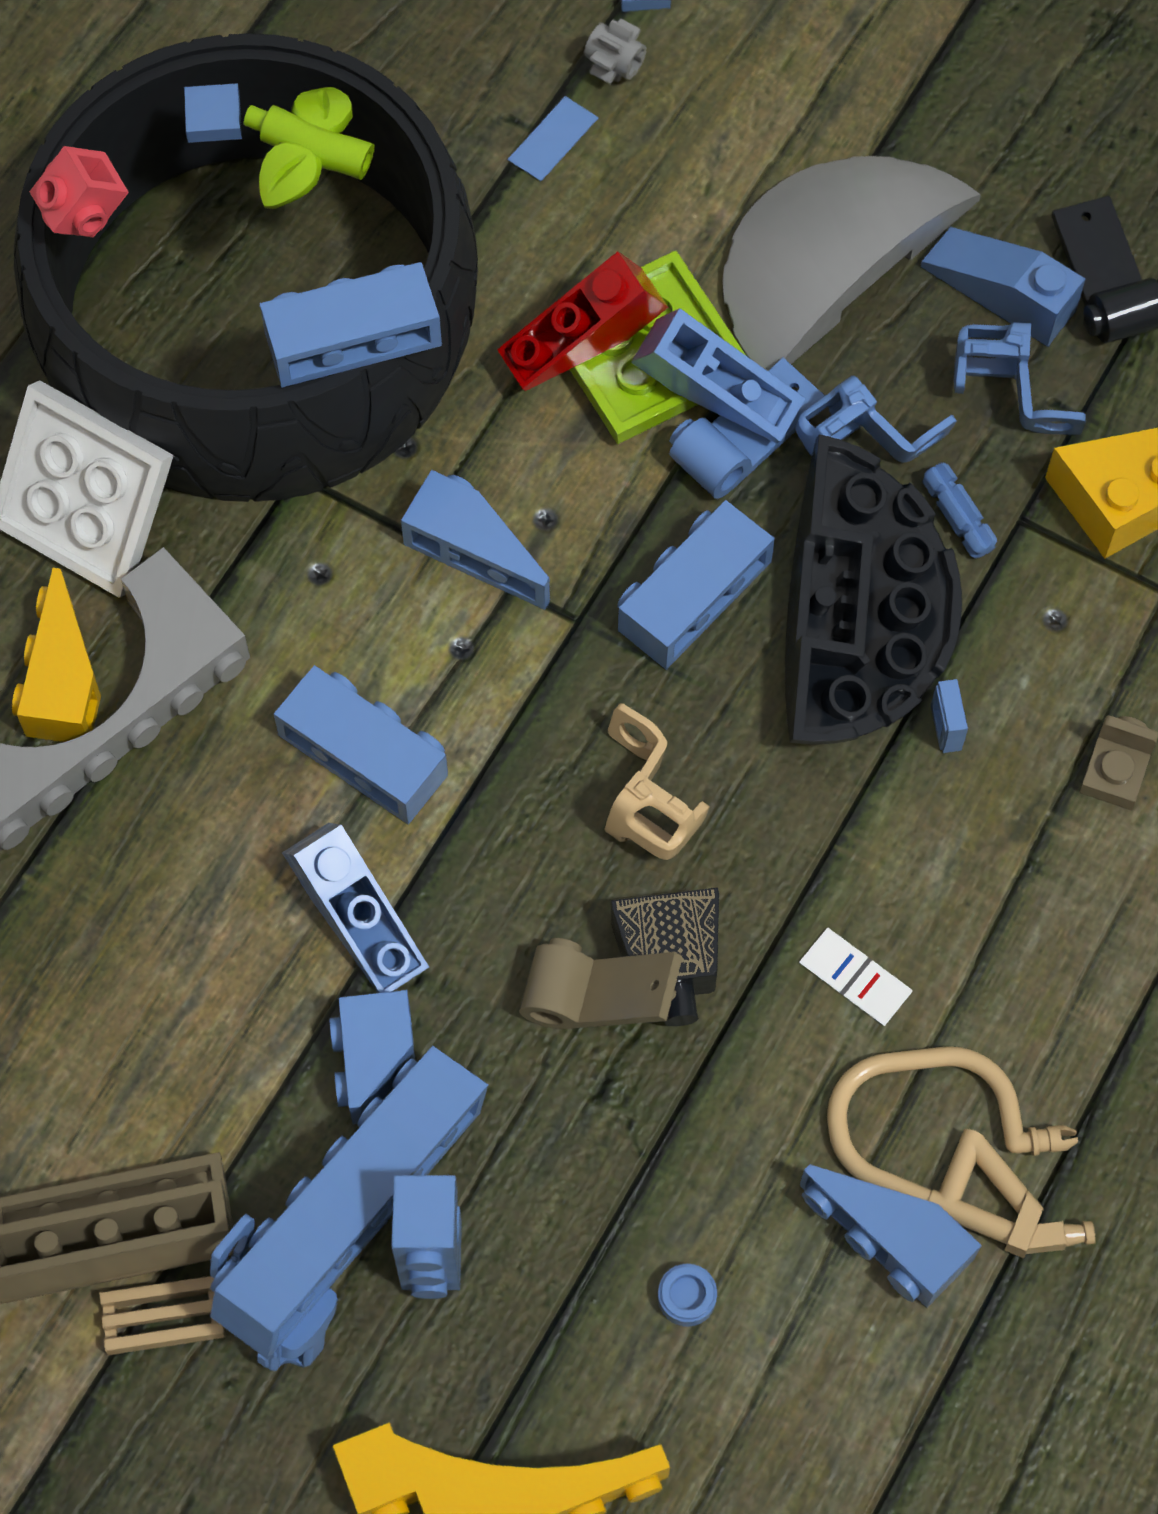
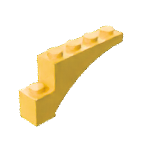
M390 1422L333 1445L358 1514H409L408 1505L419 1501L423 1514H605L607 1511L604 1504L626 1495L629 1503H633L658 1493L663 1489L660 1481L669 1478L670 1465L661 1444L621 1458L580 1466L549 1468L499 1466L449 1456L410 1442L394 1434Z

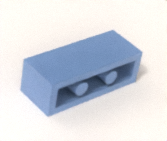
M422 262L407 266L392 265L383 269L380 273L356 279L342 278L329 283L325 287L302 293L287 292L278 295L273 300L259 303L265 335L281 388L442 346L440 316Z
M727 500L713 513L708 510L703 512L691 526L688 533L689 537L678 548L671 546L666 549L656 561L653 567L654 572L642 585L639 582L633 583L619 599L617 605L619 608L618 631L666 670L772 561L775 538Z
M314 665L275 711L274 718L278 736L409 825L448 776L444 747L430 734L424 731H419L415 734L402 725L400 717L384 703L376 701L374 704H371L359 696L356 687L343 675L337 672H332L328 675Z

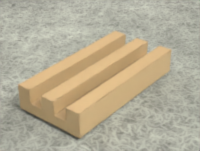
M208 1276L101 1292L102 1324L105 1330L104 1346L107 1355L226 1338L225 1328L212 1318L211 1323L118 1337V1328L211 1314L214 1292L210 1287L214 1279ZM204 1294L209 1295V1300L116 1314V1308Z

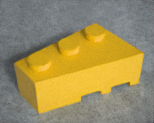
M1158 428L1054 448L1045 479L1104 559L1158 530Z

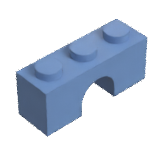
M394 1175L392 1250L401 1289L412 1290V1296L439 1299L447 1296V1290H460L462 1220L460 1207H457L458 1191L456 1176Z

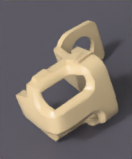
M620 703L613 711L608 734L633 754L647 761L642 770L637 771L614 801L606 822L605 832L619 842L631 840L654 856L668 860L680 852L702 825L710 806L701 801L692 811L679 798L672 796L651 781L660 767L667 747V740L653 722L627 705ZM624 723L637 727L648 742H640L632 737L626 730ZM646 806H653L678 823V829L672 836L637 811Z

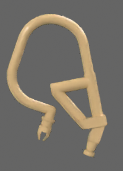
M952 1046L884 1053L868 1057L856 1063L836 1083L827 1108L830 1142L843 1167L856 1179L937 1203L961 1226L1006 1244L1005 1251L1023 1259L1025 1254L1065 1250L1068 1246L1083 1242L1085 1245L1095 1244V1231L1092 1221H1083L1082 1224H1064L1063 1221L1038 1224L1043 1207L985 1137L977 1131L971 1129L963 1130L939 1191L930 1190L871 1165L854 1148L849 1135L847 1111L853 1094L861 1084L880 1074L947 1066L970 1070L984 1079L992 1088L999 1105L1005 1145L1011 1153L1031 1152L1032 1156H1038L1040 1152L1067 1151L1078 1143V1137L1062 1140L1063 1136H1076L1077 1134L1075 1129L1065 1125L1050 1126L1045 1129L1029 1127L1028 1132H1024L1014 1087L1004 1071L991 1059L976 1051ZM975 1163L1019 1214L1016 1223L961 1201Z

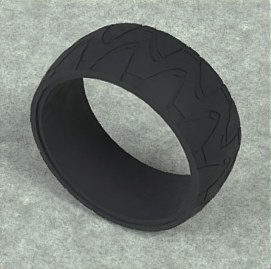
M249 33L228 34V37L216 35L192 39L189 43L184 41L163 47L136 58L122 66V69L119 71L114 70L94 84L91 90L83 93L53 125L45 137L44 145L41 144L30 165L21 192L14 239V274L21 318L23 319L30 347L51 387L96 411L114 424L130 430L174 455L164 485L167 488L210 499L216 497L222 501L249 502V500L254 499V502L299 497L321 491L326 486H329V488L357 477L359 472L362 474L376 466L402 447L415 434L416 429H420L436 409L457 370L468 343L470 327L474 318L478 276L477 241L466 190L462 180L455 172L457 167L431 121L420 110L416 102L399 86L396 88L394 82L385 75L353 56L338 50L334 52L331 47L307 40H303V42L298 41V38ZM238 83L242 139L188 143L184 87ZM323 87H333L345 93L351 101L353 117L340 134L373 143L375 146L373 158L366 175L362 180L355 179L371 187L400 211L418 233L429 255L424 271L440 316L442 346L282 388L281 385L259 389L217 390L180 385L138 370L108 352L78 324L72 315L75 291L82 269L101 235L130 204L154 187L192 169L233 159L265 157L274 146L260 140V131L243 124L245 114L250 105L266 111L272 105H276L291 112L296 97L302 92ZM64 146L105 152L129 192L109 217L105 227L94 238L53 233L51 228L43 221L42 213L29 192L45 172L47 165L54 160Z

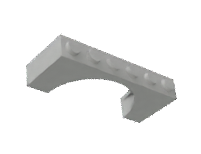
M164 547L121 578L127 601L140 618L145 629L146 639L144 661L139 678L122 706L109 719L92 731L67 742L40 747H20L0 743V851L2 849H11L21 843L28 835L30 827L46 815L52 816L65 809L77 791L90 781L97 782L108 776L116 767L117 760L134 747L142 748L152 742L165 723L177 714L185 715L192 711L201 702L204 693L220 681L228 682L235 678L245 667L246 661L250 659L246 637L242 631Z

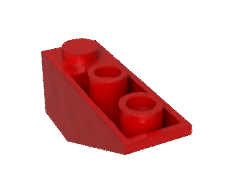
M617 251L497 350L522 389L527 391L629 340L664 312L668 306L644 270Z

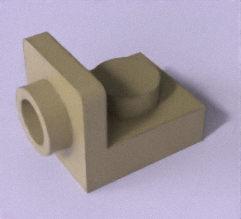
M1106 716L1079 793L1132 811L1150 756L1158 739V732L1149 729L1145 723L1136 718Z

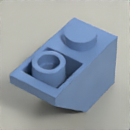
M407 990L340 997V1017L330 1018L333 1052L344 1051L345 1071L335 1073L338 1107L349 1106L353 1124H358L360 1116L373 1099L379 1097L384 1100L393 1089V1081L404 1064L412 1058L415 1060Z

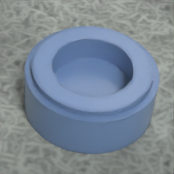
M694 1264L677 1265L667 1271L661 1279L658 1289V1303L664 1316L672 1323L686 1327L698 1325L708 1319L715 1308L717 1300L716 1283L704 1268Z

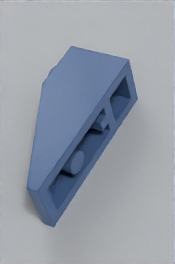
M953 227L947 230L921 262L923 269L1010 324L1014 322L1031 323V337L1047 347L1075 314L1085 283L1084 277L1041 251Z
M680 308L656 319L631 362L672 392L775 443L782 441L806 399Z
M431 470L401 519L404 545L545 610L550 602L548 575L481 493L475 490L468 481L456 475H448L446 477Z

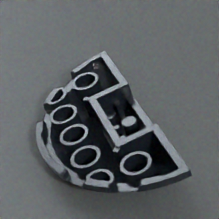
M821 434L817 436L802 501L791 573L785 649V698L790 743L810 745L835 744L856 740L862 735L869 734L882 727H888L908 714L922 701L921 697L931 687L934 680L945 671L956 645L962 615V588L955 553L952 548L946 549L944 547L942 539L933 524L936 514L927 500L913 484L902 485L880 467L881 459L876 455L851 443Z

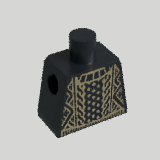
M718 888L611 900V925L621 957L676 952L683 956L674 989L676 996L671 1001L667 1021H664L665 1025L675 1027L696 1022L698 1020L695 995L714 992L716 987L719 925Z

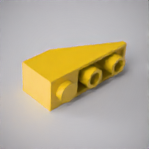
M52 568L48 587L42 586L38 593L36 615L40 618L37 634H30L26 641L24 663L28 670L24 684L18 683L15 687L12 713L18 717L26 737L67 742L94 729L101 694L62 571L59 568Z

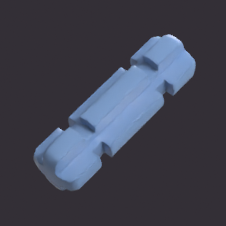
M943 462L928 469L924 473L923 484L932 497L939 498L936 504L957 536H964L965 540L962 544L970 556L980 558L993 551L997 543V537L988 524L980 522L984 517L962 484H955L958 478L951 467Z

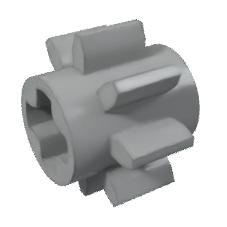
M620 19L618 22L612 20L609 26L604 23L597 25L587 41L584 52L585 57L594 62L590 74L609 84L613 80L619 82L621 76L628 80L633 78L640 69L646 55V46L636 40L641 29L623 19Z

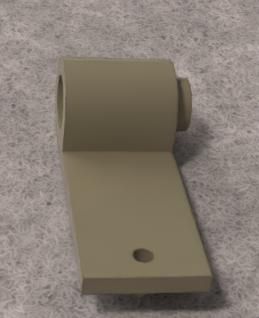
M552 938L549 940V944H541L536 947L519 1013L525 1019L556 1029L667 1021L671 1001L676 996L674 989L682 955L676 952L594 960L581 953L582 947L579 944L563 938Z

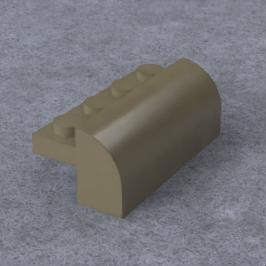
M220 1152L0 1197V1304L210 1261L215 1248L234 1227L224 1165ZM236 1243L235 1246L232 1248V1250H231V1252L229 1253L228 1257H229V1256H233V1250H234V1248L236 1247L237 1243Z

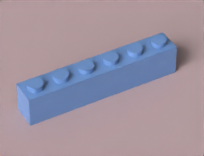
M432 1046L418 1062L412 1058L404 1064L393 1081V1091L384 1101L376 1097L370 1102L359 1118V1129L349 1140L341 1136L335 1141L322 1161L324 1168L313 1180L307 1176L304 1177L290 1193L286 1201L288 1208L276 1221L272 1218H267L252 1236L248 1245L250 1251L239 1263L234 1260L228 1261L214 1278L210 1287L214 1292L210 1317L266 1359L275 1352L393 1215L394 1175H427L480 1114L488 1084L436 1047Z

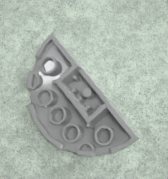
M859 156L820 163L784 179L767 191L751 207L740 222L732 238L727 263L724 265L722 291L723 303L728 306L730 318L734 325V338L746 356L767 371L782 358L792 364L840 322L843 309L904 256L912 260L980 200L981 194L966 183L934 167L894 157Z

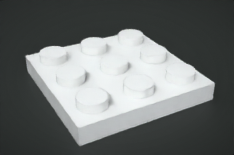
M39 380L27 387L0 481V530L120 598L125 595L121 578L140 564L174 455L130 430L114 424L96 411Z

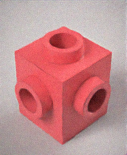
M64 146L29 191L42 213L43 221L51 228L53 233L93 238L105 227L109 217L129 193L105 152Z

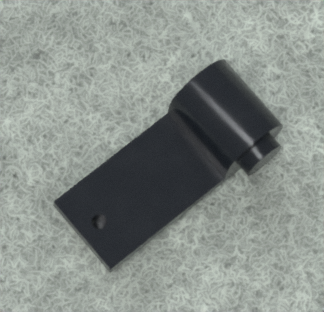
M1110 195L1054 210L1051 217L1071 270L1085 278L1081 296L1085 304L1084 321L1090 335H1097L1100 341L1106 344L1158 329V282L1152 277L1142 280ZM1082 216L1087 217L1089 221L1083 220Z

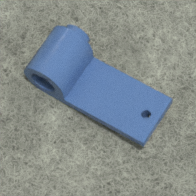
M784 358L780 359L768 372L789 387L798 388L799 390L795 391L806 399L781 442L775 443L722 416H719L712 423L706 418H700L696 421L687 419L675 429L670 437V443L672 444L670 457L715 499L727 495L796 431L795 425L801 414L825 396Z

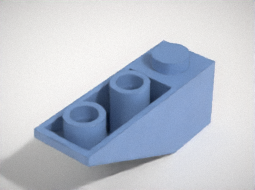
M327 823L282 852L314 905L377 993L393 992L429 968L341 824Z
M809 1165L803 1171L800 1186L805 1190L802 1193V1197L808 1206L823 1219H828L832 1216L847 1231L844 1237L848 1244L864 1259L871 1260L874 1257L890 1272L887 1276L890 1284L902 1297L910 1302L917 1298L927 1308L971 1264L982 1246L937 1203L813 1165Z

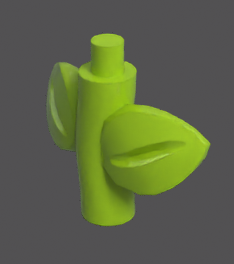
M323 87L302 92L296 97L291 112L276 105H272L268 111L250 105L247 109L243 122L244 126L260 131V140L274 146L266 154L259 174L260 196L264 208L276 209L309 193L317 185L322 168L362 180L366 175L373 158L375 146L373 143L340 134L353 117L351 101L341 90L333 87Z

